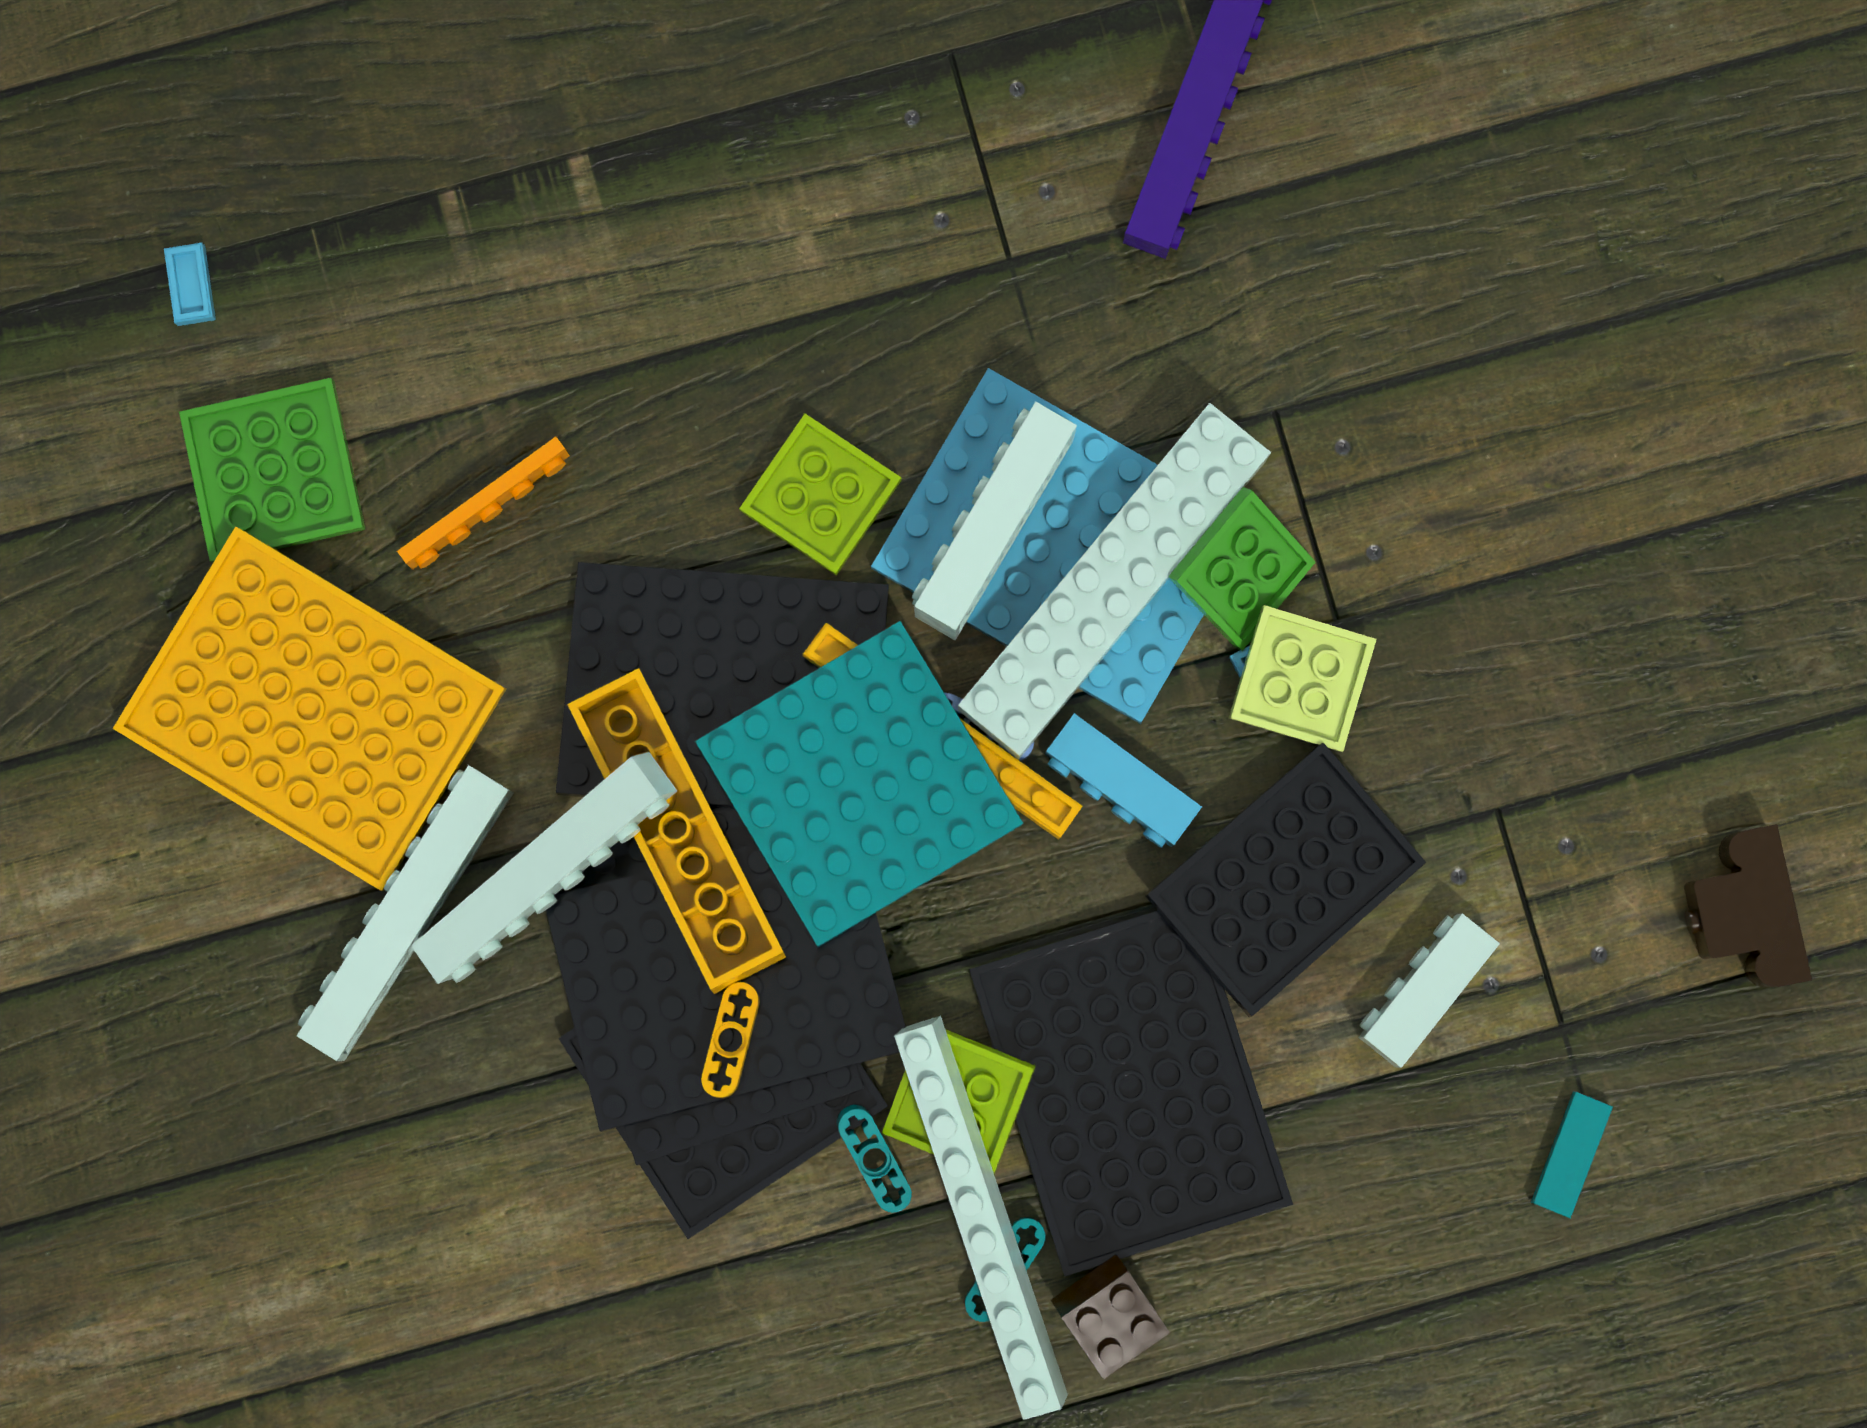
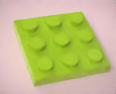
M804 414L739 510L834 575H837L902 481V477L807 414Z
M946 1030L995 1175L1036 1066ZM905 1070L882 1134L934 1155Z

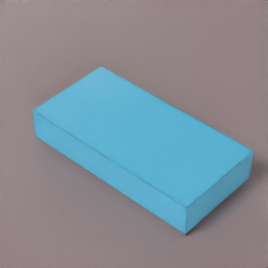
M201 242L164 248L174 323L177 326L216 320L205 245Z

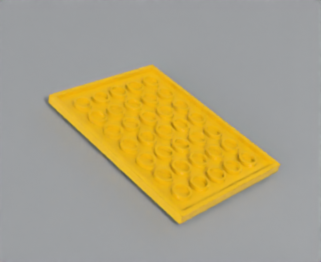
M235 526L113 729L380 891H385L384 886L387 880L404 860L408 847L419 835L429 814L439 802L506 691V688Z

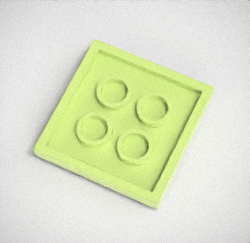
M1263 605L1229 718L1316 745L1324 743L1329 749L1343 752L1377 639Z

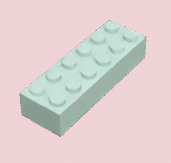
M1038 402L1034 403L1030 411L1025 408L1021 411L1012 427L1014 431L1011 437L1014 439L1010 445L1003 442L992 461L994 465L991 470L994 472L991 478L983 476L973 492L972 497L974 499L972 504L974 506L970 513L963 510L952 528V531H954L952 534L953 542L950 547L943 544L932 562L934 574L930 580L923 578L914 591L912 604L915 605L914 611L917 619L956 641L1073 443L1077 428L1076 424Z

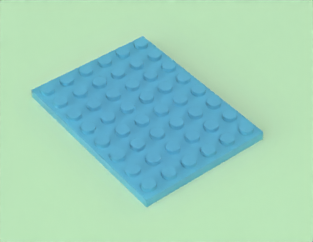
M988 368L871 565V569L914 593L923 578L930 580L934 574L932 562L943 544L950 547L954 540L952 528L963 510L970 513L974 506L972 504L974 499L972 495L983 476L991 478L994 472L991 470L994 465L992 461L1003 442L1010 445L1014 439L1011 437L1014 431L1012 427L1024 408L1030 411L1034 403L1038 402L1077 425L1074 441L966 624L1007 647L1158 465ZM1169 578L1079 686V689L1141 724L1203 617L1202 612Z

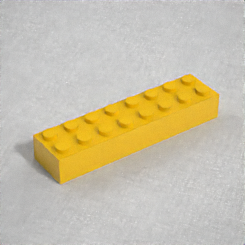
M638 668L567 704L604 779L631 756L650 752L677 789V792L666 800L669 807L653 819L646 817L638 824L641 830L634 838L710 990L716 994L731 984L739 982L786 958L640 669Z

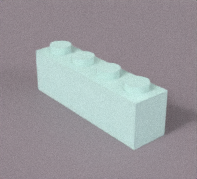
M1463 913L1457 914L1453 918L1447 915L1433 932L1437 939L1429 949L1422 946L1409 962V965L1413 968L1404 980L1398 977L1389 986L1384 994L1388 998L1387 1002L1379 1011L1373 1008L1360 1024L1364 1031L1358 1038L1394 1067H1403L1500 944Z

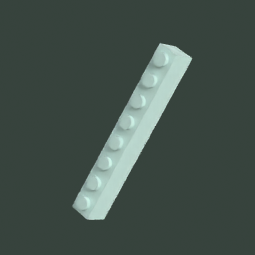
M650 752L631 756L414 942L411 947L437 984L454 979L456 983L462 981L476 970L473 964L480 958L485 960L503 947L500 943L507 935L513 937L524 930L530 924L527 918L535 911L537 914H540L556 903L557 899L554 895L562 888L566 891L581 882L585 877L582 871L590 865L596 867L607 860L613 854L610 848L618 841L624 843L634 837L641 830L638 826L640 822L646 817L653 819L669 807L666 800L675 794L677 789Z
M469 765L465 771L459 769L448 785V790L451 791L444 804L438 803L433 808L426 821L430 826L422 838L417 836L412 841L405 854L409 858L401 872L395 870L384 886V890L387 891L380 905L375 903L368 910L362 922L366 925L365 929L358 939L353 937L348 942L341 954V957L345 959L337 973L331 971L327 975L319 990L323 993L316 1006H308L298 1022V1025L302 1028L297 1037L335 1061H345L414 952L411 945L426 933L514 792Z

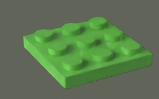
M1242 487L1168 577L1235 648L1243 651L1253 638L1261 607L1266 605L1278 609L1316 562L1252 490Z

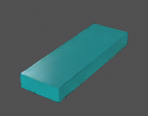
M1573 1091L1531 1203L1571 1219L1611 1114L1612 1106Z

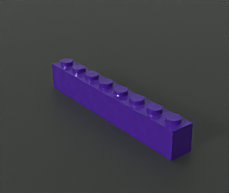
M1272 0L1213 1L1127 226L1123 244L1166 259L1170 248L1178 249L1185 228L1179 226L1183 213L1191 215L1198 196L1197 192L1192 191L1196 178L1204 180L1212 158L1205 154L1210 142L1218 144L1225 125L1224 122L1219 121L1223 107L1229 110L1232 107L1238 91V87L1232 86L1236 73L1242 75L1245 73L1252 54L1245 51L1250 38L1258 39L1265 18L1258 16L1262 4L1270 5Z

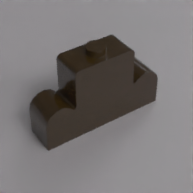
M1778 825L1744 830L1726 836L1719 846V857L1722 864L1731 869V873L1687 882L1684 886L1689 908L1688 911H1685V922L1689 933L1695 935L1699 956L1702 959H1714L1749 952L1750 955L1744 964L1745 974L1748 980L1758 987H1781L1812 981Z

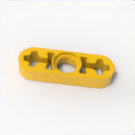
M745 982L733 983L725 989L707 1053L701 1081L704 1090L716 1098L729 1097L738 1088L760 1003L759 995L751 985ZM740 990H746V997L752 1000L751 1006H744L740 1015V1019H748L746 1027L733 1021L723 1022L726 1013L734 1017L736 1006L730 1002L731 995H739ZM729 1028L737 1029L742 1035L741 1046L733 1052L724 1051L719 1044L721 1033ZM715 1053L728 1059L738 1058L736 1067L728 1063L726 1076L732 1078L730 1086L723 1085L721 1091H716L715 1083L709 1081L711 1073L718 1074L722 1063L721 1061H713Z

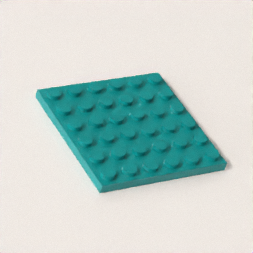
M901 621L695 741L817 947H820L1023 825L1022 820Z

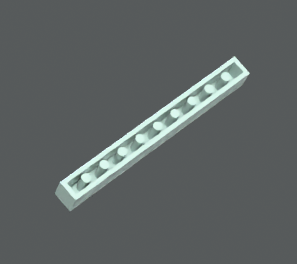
M938 1016L906 1026L895 1034L894 1037L1022 1418L1025 1420L1061 1410L1068 1393L942 1018Z

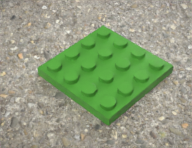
M332 378L179 412L211 563L215 561L235 526L275 550L366 530L335 382Z

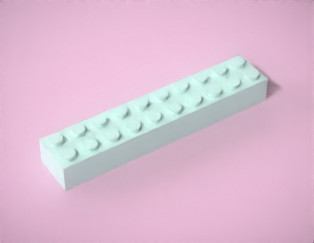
M1209 403L960 702L958 711L1019 760L1166 583L1172 571L1242 487H1245L1263 466L1271 452Z

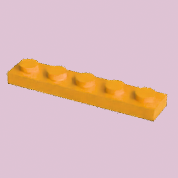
M554 437L397 551L411 569H415L417 566L421 569L427 567L439 557L438 551L451 543L454 546L465 540L471 534L469 529L481 520L486 523L498 516L503 510L501 506L513 497L515 500H518L531 492L534 488L533 482L543 475L550 477L559 472L566 465L564 460L570 455L558 438Z

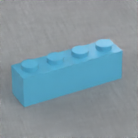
M1075 713L1045 753L1050 758L1047 764L1065 778L1071 773L1082 782L1079 788L1096 801L1101 796L1114 805L1111 809L1113 814L1127 824L1135 820L1146 829L1143 835L1160 848L1165 843L1170 847L1174 846L1202 808L1194 800Z

